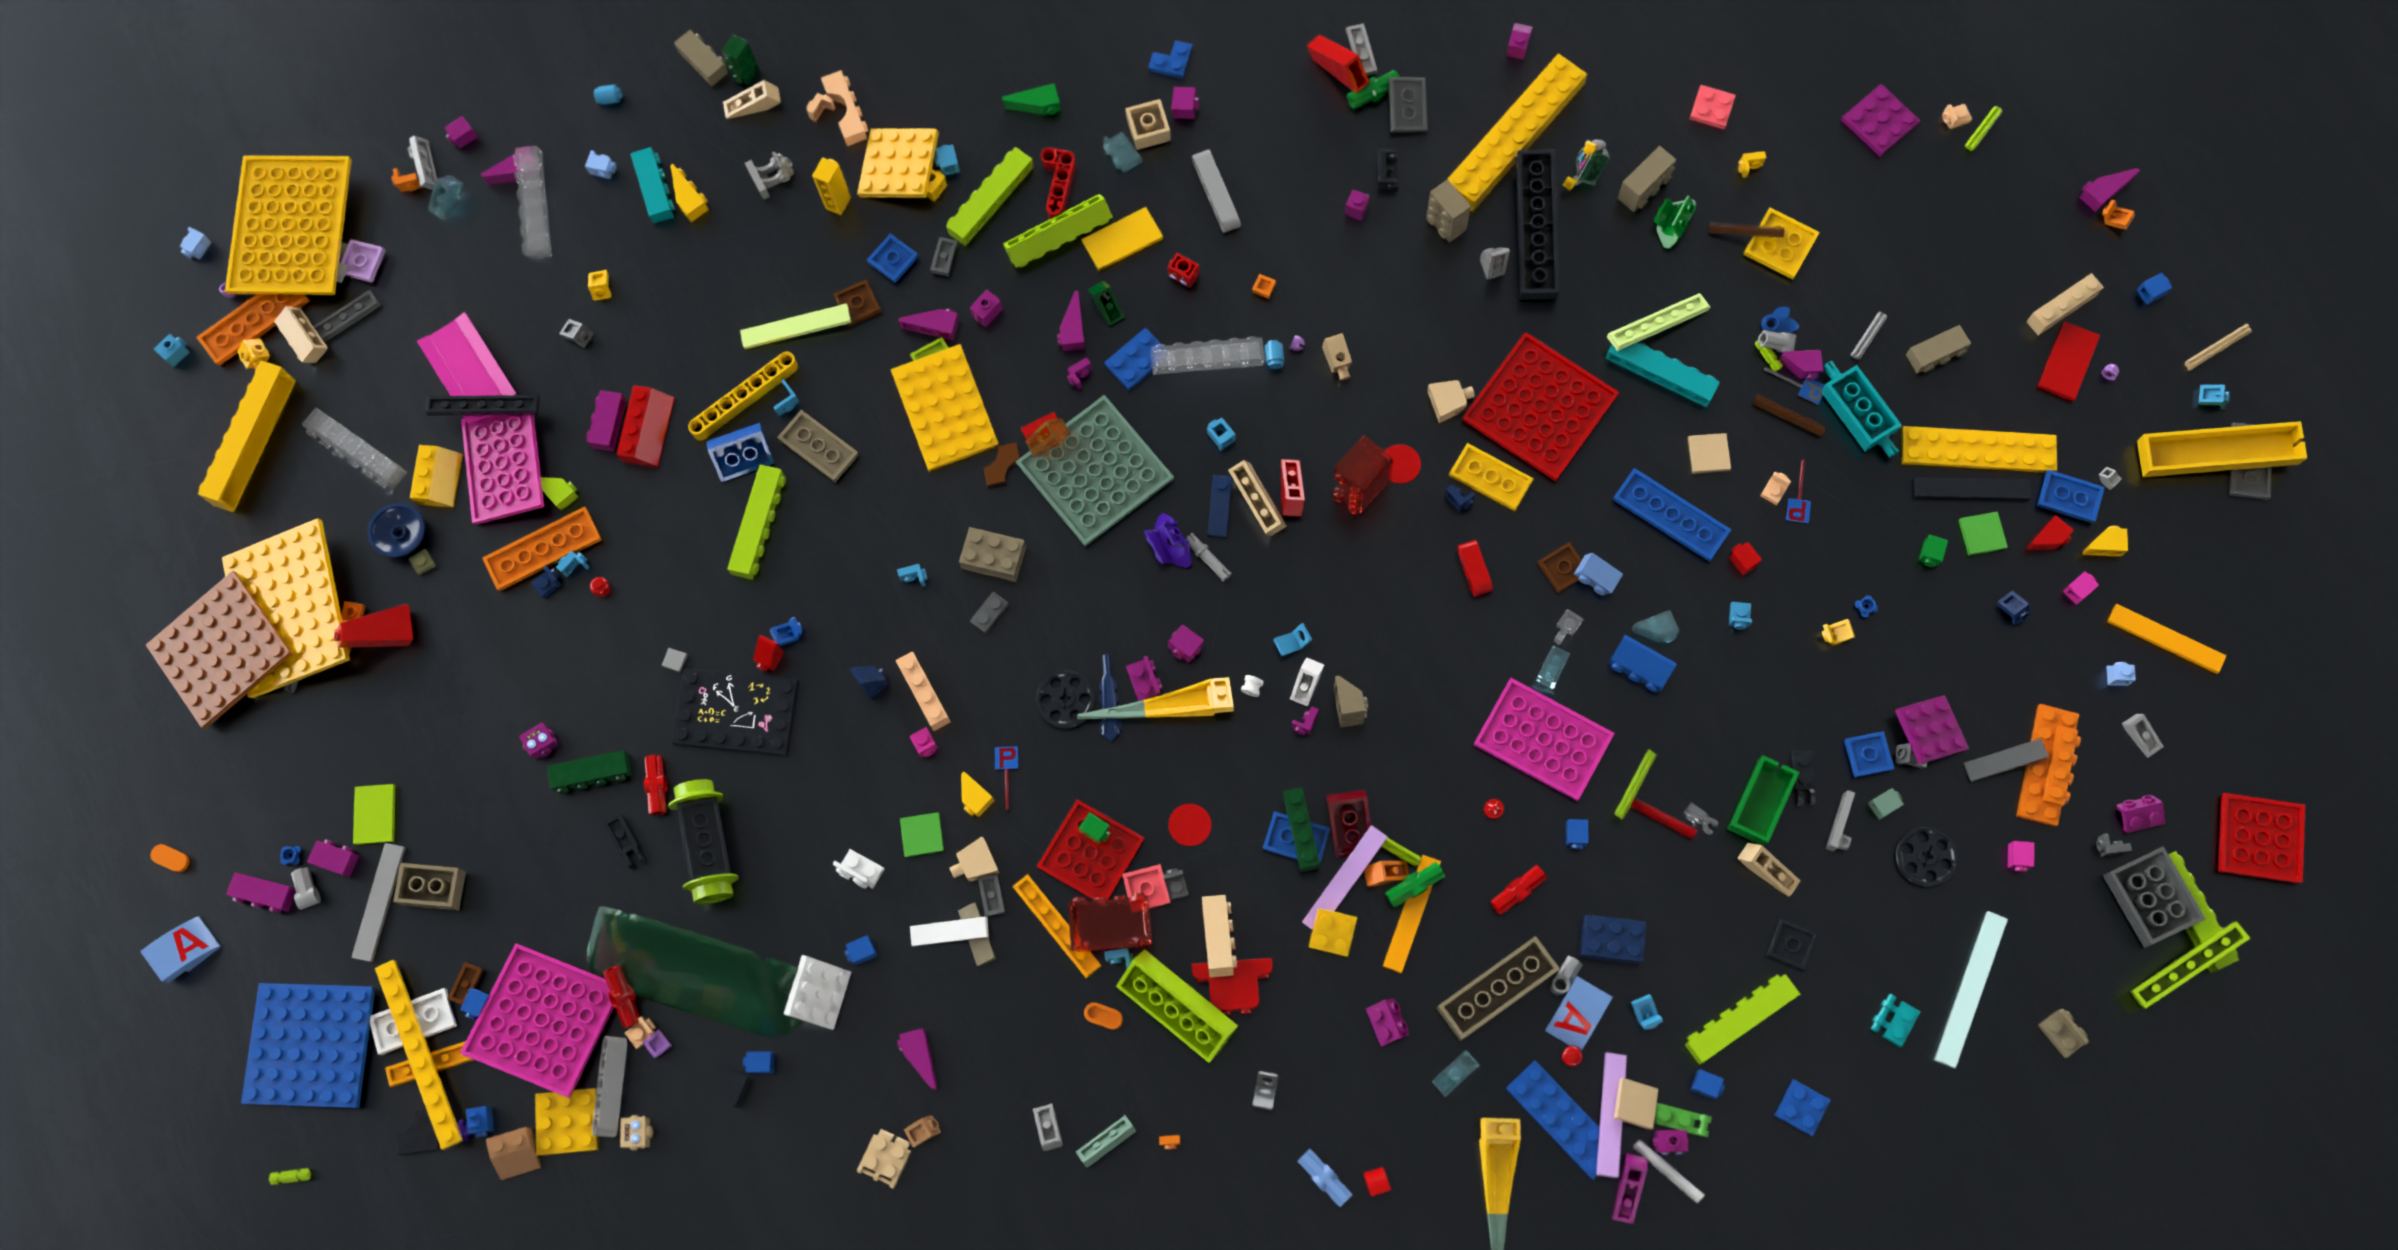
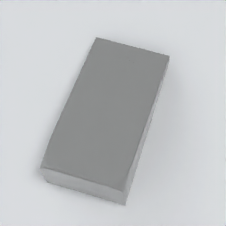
M2135 714L2122 723L2124 729L2147 758L2164 747L2144 714Z
M1053 1104L1033 1109L1043 1150L1047 1151L1063 1146Z

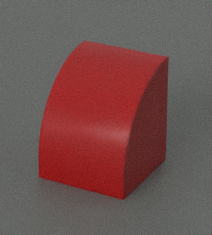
M1383 1167L1363 1173L1370 1197L1391 1190Z

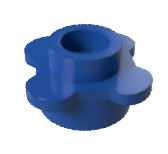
M1866 595L1861 601L1857 600L1855 602V607L1860 610L1862 617L1866 618L1870 613L1878 611V606L1869 595Z
M284 846L280 854L281 864L298 865L300 863L299 853H301V848L299 846L294 848Z

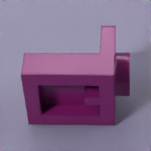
M1087 357L1068 368L1069 376L1067 378L1072 386L1076 385L1078 389L1082 388L1078 378L1087 376L1092 370L1091 363Z
M1311 706L1310 711H1306L1303 716L1302 722H1305L1304 724L1293 720L1292 728H1294V731L1301 735H1305V733L1310 735L1318 717L1319 709Z

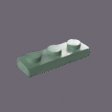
M1125 1115L1077 1150L1076 1153L1087 1168L1118 1144L1129 1138L1136 1130Z

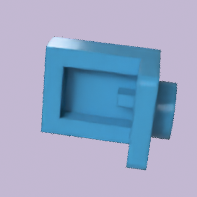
M571 550L567 556L559 560L556 568L567 577L579 563L586 569L590 566L586 563L588 560L580 552L576 555Z
M1649 994L1631 1002L1638 1023L1644 1029H1653L1663 1022L1662 1017L1658 1015L1652 996Z

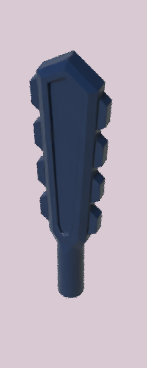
M1102 655L1103 677L1102 682L1099 683V690L1102 692L1099 696V703L1102 707L1099 710L1117 707L1116 704L1119 702L1118 695L1115 693L1117 684L1111 676L1110 655ZM1118 718L1102 719L1099 723V731L1109 741L1112 742L1120 735L1122 727L1121 721Z

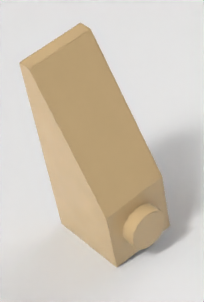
M763 80L724 101L723 104L726 118L731 119L769 110L780 104L781 100L778 87Z
M1747 843L1737 858L1749 870L1789 897L1800 882L1791 871L1762 845Z

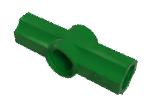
M1393 70L1379 78H1370V83L1358 93L1353 91L1348 93L1347 98L1351 107L1356 109L1371 100L1376 102L1383 98L1389 92V78L1400 77L1397 71Z
M1435 862L1422 871L1414 872L1403 879L1402 883L1386 891L1385 894L1393 907H1396L1411 897L1419 896L1429 886L1445 878V875L1438 863Z

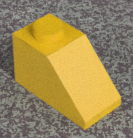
M2119 526L2108 527L2083 550V555L2122 557L2128 551L2127 529H2121Z
M963 772L961 774L962 802L965 805L963 809L969 815L973 816L975 814L979 818L994 802V799L969 775Z

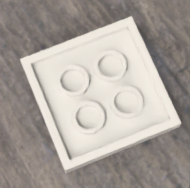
M802 955L784 1014L834 1030L851 972Z

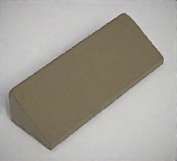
M976 902L958 910L961 920L981 917ZM988 937L968 940L977 966L996 960Z

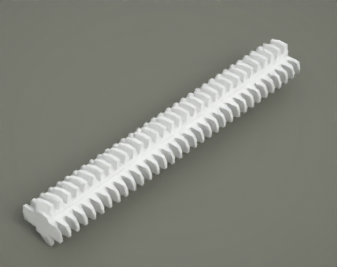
M1639 1139L1633 1146L1636 1151L1638 1150V1153L1640 1152L1642 1156L1645 1155L1644 1158L1646 1157L1650 1163L1653 1162L1652 1165L1654 1164V1167L1656 1166L1658 1170L1661 1169L1660 1172L1662 1171V1174L1664 1173L1666 1177L1669 1176L1668 1179L1671 1178L1670 1181L1672 1180L1674 1184L1677 1183L1676 1186L1679 1185L1678 1188H1683L1685 1190L1684 1193L1687 1192L1686 1195H1691L1693 1197L1692 1200L1695 1199L1694 1202L1697 1200L1696 1203H1698L1704 1196L1686 1178L1682 1177L1678 1171L1676 1172L1672 1166L1660 1158L1656 1152L1654 1153L1650 1147L1646 1146L1642 1140Z

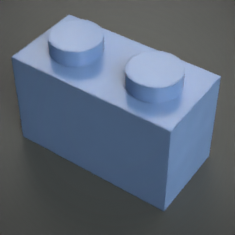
M1590 553L1584 556L1574 575L1579 577L1578 580L1592 586L1596 593L1607 595L1614 591L1623 573L1594 553Z

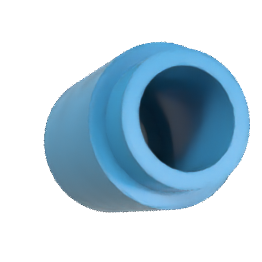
M616 84L600 86L598 89H594L595 101L602 105L618 103L620 98H622V90Z
M1271 340L1264 346L1266 364L1270 369H1279L1283 367L1285 362L1283 344L1278 340Z

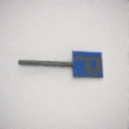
M1764 368V371L1800 387L1798 396L1819 405L1823 396L1821 391L1825 386L1824 384L1815 380L1809 381L1805 378L1802 385L1769 368Z

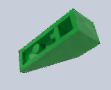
M1054 83L1002 97L1005 109L1040 115H1051L1061 111Z

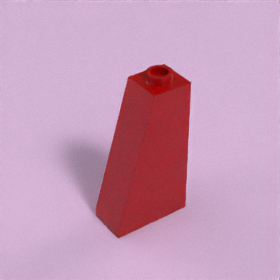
M1321 35L1307 45L1312 59L1353 92L1358 93L1370 83L1358 54Z
M403 604L340 623L337 629L334 630V640L337 641L338 648L409 646L413 641L409 604Z

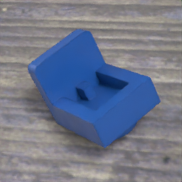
M792 617L788 623L771 627L770 633L774 642L778 643L779 646H783L799 640L802 634V626L795 617Z

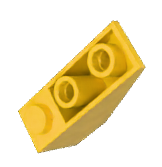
M672 164L671 171L676 202L690 222H693L709 210L706 205L708 201L702 193L698 194L695 191L697 188L691 180L687 181L685 179L687 176L681 168L677 169Z

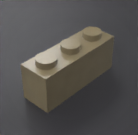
M689 30L674 42L677 51L711 86L728 74L725 67L727 65L722 57L715 55L716 53L710 45L706 46L704 44V40L698 33L695 35Z
M1958 325L1911 347L1906 356L1916 373L1921 371L1928 372L1938 363L1943 365L1950 361L1951 357H1960L1967 353L1971 342L1962 327Z

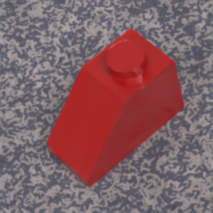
M2055 515L2026 549L2029 551L2057 549L2061 544L2065 546L2072 539L2070 534L2074 529Z
M760 635L753 660L757 664L756 667L764 672H767V670L774 672L784 655V651L778 643Z

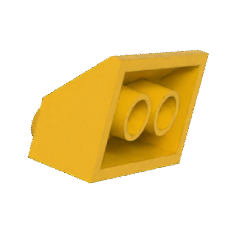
M419 445L410 499L417 505L454 508L463 454L439 446Z

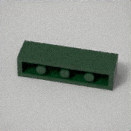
M624 750L547 766L550 789L558 794L567 793L569 789L574 788L577 790L586 789L588 785L593 784L596 786L605 785L607 781L612 780L620 782L626 780V777L632 776L629 754Z
M1301 787L1283 791V800L1300 872L1320 868L1303 789Z

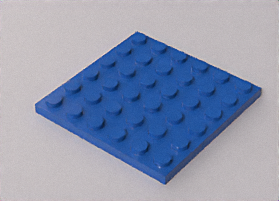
M259 983L241 1104L359 1108L375 987Z

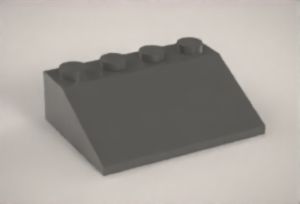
M2164 846L2103 875L2144 948L2205 920L2203 913Z

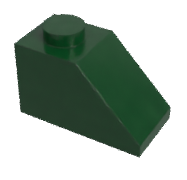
M1104 280L1088 289L1096 307L1109 326L1125 318L1111 286Z

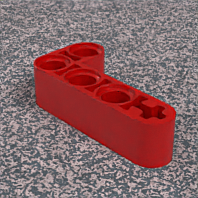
M1045 148L1041 152L1043 167L1046 170L1055 172L1046 205L1049 220L1065 212L1076 170L1074 154L1070 151L1055 148ZM1065 161H1071L1069 164H1064ZM1058 193L1063 194L1062 196H1055Z

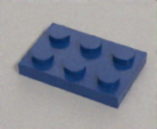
M1144 328L1106 360L1104 365L1130 390L1170 356V352Z
M2048 470L2045 474L2037 506L2093 524L2096 522L2105 487Z
M1274 811L1263 850L1297 860L1288 817L1285 814ZM1310 822L1321 863L1331 828Z

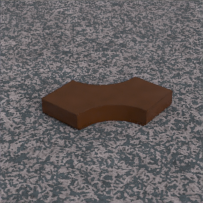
M1017 443L998 446V455L995 461L983 468L988 487L1006 483L1007 472L1020 459Z

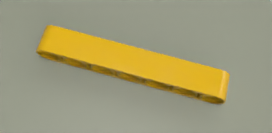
M791 352L781 353L692 419L688 424V429L692 436L699 441L706 439L780 384L783 379L785 380L795 373L798 363ZM787 361H792L789 365H784ZM772 372H777L776 375L770 376ZM757 383H762L760 387H755ZM742 394H747L745 398H740ZM732 405L730 409L725 410L726 406ZM717 416L714 421H710L711 417ZM698 427H702L699 432H695Z

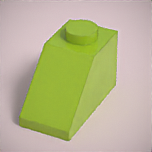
M541 477L542 490L560 511L579 498L575 493L577 489L571 482L566 483L562 478Z

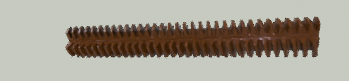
M1711 222L1709 226V233L1716 234L1719 232V234L1754 235L1758 237L1761 235V237L1775 236V238H1784L1785 234L1784 227L1783 229L1782 227H1778V229L1776 227L1775 229V226L1773 229L1771 226L1770 229V226L1769 228L1768 226L1766 228L1765 226L1764 228L1759 226L1758 228L1757 225L1756 228V225L1755 227L1754 225L1752 227L1751 225L1750 227L1745 225L1744 227L1743 224L1742 227V224L1741 226L1739 224L1738 226L1737 224L1736 226L1735 224L1730 226V223L1728 226V223L1727 225H1723V223L1722 225L1721 223L1716 225V222L1715 225L1714 222L1713 224Z
M1757 394L1753 401V404L1761 408L1764 407V409L1766 408L1768 412L1770 411L1774 415L1777 413V415L1779 414L1778 417H1783V419L1785 418V420L1787 419V421L1789 420L1793 424L1796 423V425L1798 424V426L1800 425V427L1806 430L1809 429V431L1811 430L1817 436L1819 434L1820 436L1823 435L1825 431V426L1823 428V425L1821 426V424L1819 425L1815 421L1812 423V420L1810 421V419L1808 420V418L1806 419V417L1804 418L1800 414L1797 415V413L1795 414V412L1793 413V411L1791 412V410L1785 407L1782 408V405L1780 407V404L1778 405L1774 401L1769 402V399L1767 401V398L1765 399V397L1763 398L1759 394Z

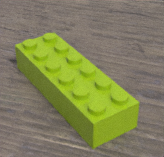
M1145 949L1133 959L1116 985L1117 988L1209 1063L1221 1051L1238 1027L1236 1023Z

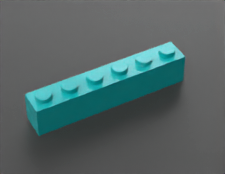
M1641 342L1634 343L1619 351L1611 345L1605 358L1705 407H1708L1720 383L1715 377L1704 375L1698 369L1688 367L1678 359H1671L1661 351H1654Z

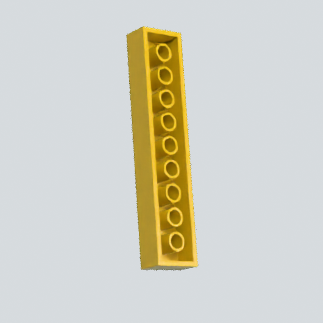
M1559 53L1448 178L1450 183L1470 204L1472 212L1516 163L1517 152L1527 150L1584 86L1587 73Z

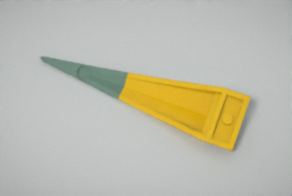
M1229 677L1208 679L1149 699L1081 713L1077 715V719L1214 716V713L1233 712L1234 706Z
M1481 1118V1140L1479 1142L1491 1250H1504L1510 1195L1521 1141L1520 1119Z

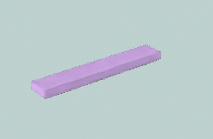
M1372 825L1302 921L1305 925L1313 930L1318 908L1331 911L1337 909L1388 838L1385 834Z
M1605 1054L1596 1173L1598 1176L1618 1178L1622 1121L1614 1119L1619 1079L1625 1078L1626 1055Z

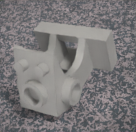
M772 152L771 163L764 167H755L752 160L745 162L763 200L770 197L767 191L768 188L788 181L790 176L794 174L791 161L787 157H783L781 153ZM777 170L778 173L775 176L768 178L767 174Z

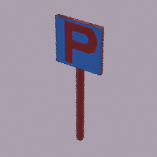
M1804 460L1801 461L1798 498H1788L1786 521L1809 523L1811 501L1801 500L1805 467Z
M1018 746L995 747V770H1005L1006 811L1009 810V769H1018Z

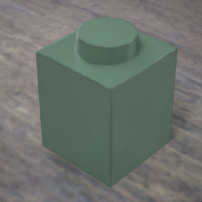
M1893 788L1868 803L1879 820L1899 809L1904 804L1902 803L1901 795L1894 791Z

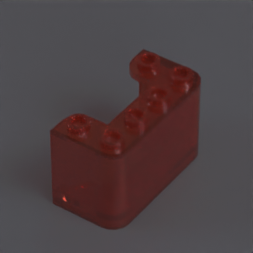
M1363 435L1334 467V478L1340 484L1332 490L1333 497L1338 502L1345 503L1351 513L1361 514L1391 481L1392 458L1368 437Z
M1144 892L1132 893V897L1126 899L1125 895L1114 896V900H1106V897H1096L1094 901L1089 902L1084 897L1072 898V902H1068L1071 951L1088 952L1153 946L1150 897L1145 895Z

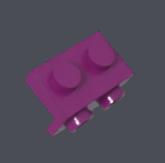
M2146 795L2142 799L2126 800L2116 805L2117 810L2122 812L2123 828L2126 833L2165 824L2163 802L2155 796Z
M1394 998L1366 1008L1380 1046H1385L1409 1036L1408 1026L1402 1019L1400 1007Z

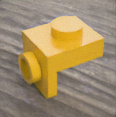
M1849 619L1831 625H1823L1824 631H1822L1824 640L1833 646L1855 638Z

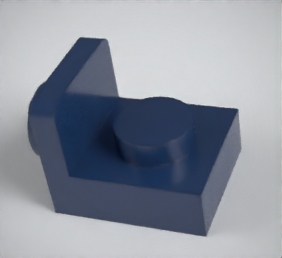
M1453 484L1446 488L1444 494L1458 511L1463 508L1466 510L1474 503L1475 494L1473 492L1464 498L1462 491L1458 487L1455 488Z
M547 566L543 567L545 572L531 582L543 598L562 585L558 580L560 575L554 568L550 570Z
M2011 591L1998 601V607L2012 617V623L2015 626L2027 620L2030 615L2029 603L2014 591Z

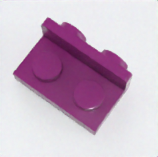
M1147 656L1143 657L1144 660L1126 666L1138 701L1160 696V689L1163 688L1160 679L1154 676L1153 672L1156 671L1153 660L1149 661Z

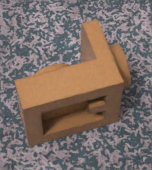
M932 1115L921 1118L904 1129L912 1147H916L941 1133L938 1122Z

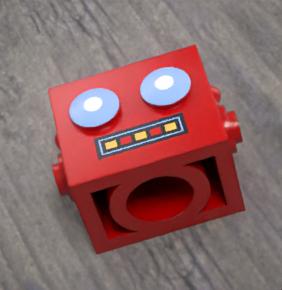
M1176 253L1167 267L1168 276L1188 288H1191L1200 274L1199 264L1179 253Z

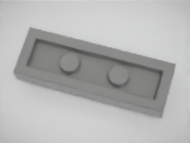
M1364 23L1346 27L1351 50L1358 54L1367 76L1377 74V67Z

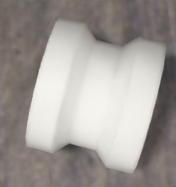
M1246 675L1244 679L1245 685L1241 687V691L1247 695L1259 697V688L1263 686L1264 681L1257 677Z

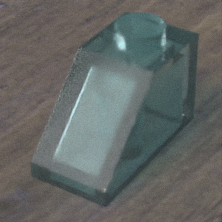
M451 175L435 179L428 211L444 219L460 200L464 183Z
M1670 610L1637 622L1632 627V631L1656 642L1665 641V643L1676 639L1680 631Z
M1552 646L1536 681L1545 687L1554 689L1570 653Z

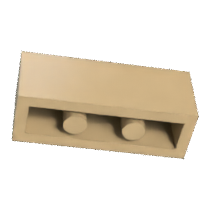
M286 306L274 321L301 362L317 363L328 349L300 307Z

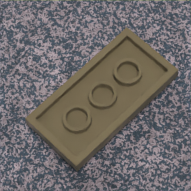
M802 410L777 437L780 442L834 482L841 477L859 455L855 449Z

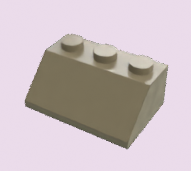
M1335 676L1334 695L1340 728L1363 724L1364 718H1367L1366 713H1368L1367 697H1363L1361 690L1342 677Z

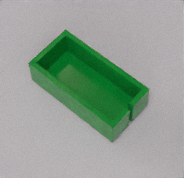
M1764 755L1757 761L1727 830L1763 847L1771 838L1799 774L1798 771L1782 765L1777 772L1774 771L1779 762Z

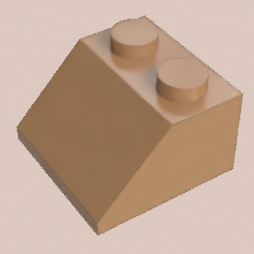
M524 1127L486 1139L490 1160L501 1180L541 1168L539 1156L536 1155V1142L532 1128Z

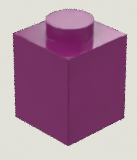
M463 116L445 127V130L448 132L446 137L452 145L456 143L459 148H462L478 137Z
M1352 190L1345 206V215L1362 221L1369 206L1370 196Z

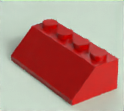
M633 385L616 454L622 462L659 467L675 400L674 397L653 388Z

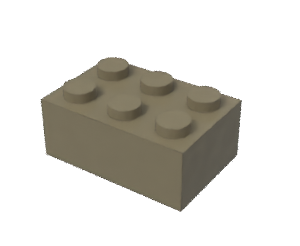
M1659 146L1622 182L1617 199L1633 212L1638 208H1643L1648 201L1647 199L1650 196L1654 197L1660 190L1659 187L1662 184L1666 185L1672 178L1671 174L1675 170L1676 159Z
M1447 179L1430 191L1426 218L1431 225H1435L1443 239L1446 238L1448 242H1451L1467 230L1471 206Z
M969 527L959 564L964 570L1016 582L1026 550V544L1022 539Z
M400 863L393 902L402 906L459 911L466 872L453 867Z

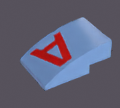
M197 916L159 937L140 952L159 979L169 984L184 971L189 972L221 946L202 919Z
M1577 976L1545 1031L1569 1046H1576L1582 1051L1613 997Z

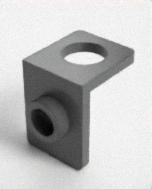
M1258 1072L1253 1107L1267 1110L1273 1109L1278 1081L1277 1074ZM1267 1077L1272 1079L1273 1081L1265 1082L1262 1080V1078Z

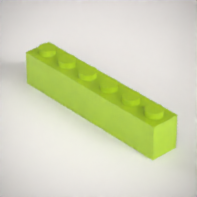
M1016 147L1009 151L1003 162L996 165L989 178L986 177L981 187L971 194L968 202L962 204L958 213L948 220L946 226L948 234L966 246L1034 168L1032 158Z
M1098 194L1003 243L1012 264L1016 268L1023 267L1028 264V261L1034 258H1041L1047 251L1056 250L1061 244L1075 240L1078 235L1089 233L1094 227L1106 224L1113 216L1105 198Z
M759 465L727 568L731 575L753 580L754 574L758 573V561L764 554L765 547L763 545L765 539H768L770 534V522L774 521V509L776 504L778 505L780 502L781 494L779 493L781 487H784L786 482V476L781 469Z
M2175 851L2168 855L2205 917V920L2185 929L2195 947H2197L2223 928L2216 921L2214 911L2209 909L2205 902L2204 894L2195 885L2193 875L2184 866L2183 858ZM2232 950L2208 966L2210 973L2238 961L2237 950Z
M2237 921L2233 922L2131 990L2130 993L2141 1007L2145 1009L2249 940L2250 937Z
M1777 974L1768 981L1770 983L1769 986L1766 988L1760 986L1752 992L1754 996L1749 1000L1744 997L1736 1003L1738 1006L1736 1009L1731 1011L1729 1008L1721 1013L1719 1021L1715 1023L1714 1020H1711L1703 1026L1705 1028L1703 1032L1699 1034L1696 1031L1687 1037L1689 1042L1685 1046L1699 1065L1800 995L1786 974L1781 977Z

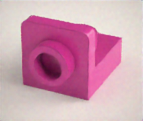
M927 727L909 736L920 757H928L934 754L938 748Z

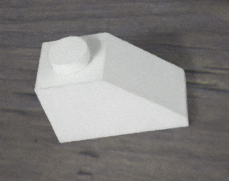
M1309 658L1305 659L1300 668L1290 700L1305 706L1309 705L1324 664Z

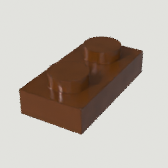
M464 962L447 999L463 1005L470 988H477L484 969Z

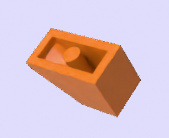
M1379 861L1368 865L1364 870L1367 886H1383L1403 882V879L1410 875L1406 861Z

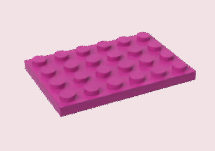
M486 415L471 424H468L465 418L461 419L472 523L478 525L544 507L534 415Z
M1510 678L1474 742V746L1578 802L1615 733Z

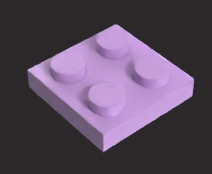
M350 240L341 263L350 267L345 273L346 276L372 283L386 250L383 247Z

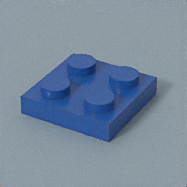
M889 234L867 259V262L896 283L918 259L919 255L895 236Z
M1884 731L1844 740L1854 778L1894 770Z
M1793 1079L1774 1116L1813 1136L1830 1099Z

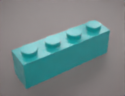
M651 147L630 153L647 211L653 224L673 218L672 210H675L672 199L669 200L668 198L670 190L667 183L664 184L663 181L666 177L663 169L659 168L658 164L661 163L658 153H654Z

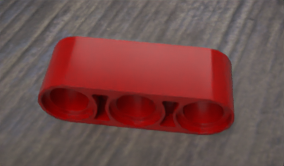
M1474 540L1457 545L1458 555L1474 597L1493 591L1492 581L1477 541Z

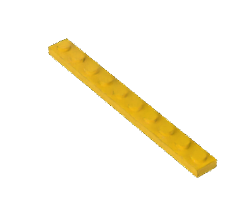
M391 960L376 967L375 970L442 1150H446L462 1142L463 1139L397 962Z

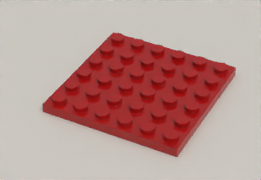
M1525 332L1467 410L1462 420L1543 474L1557 481L1614 402L1619 392Z

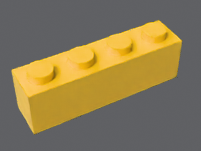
M822 158L812 175L825 209L842 215L851 199V195L839 164L833 159L827 160Z

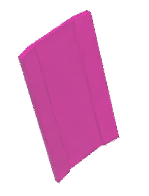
M465 312L430 336L417 340L450 396L517 395ZM463 415L468 424L474 423L486 416Z

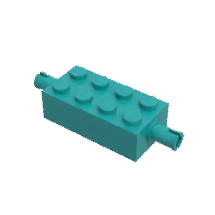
M1833 361L1825 364L1823 370L1831 378V381L1825 384L1821 393L1863 450L1866 452L1872 447L1880 445L1889 458L1892 455H1896L1899 449L1891 441L1890 436L1894 435L1902 425L1860 368L1856 365L1841 374Z

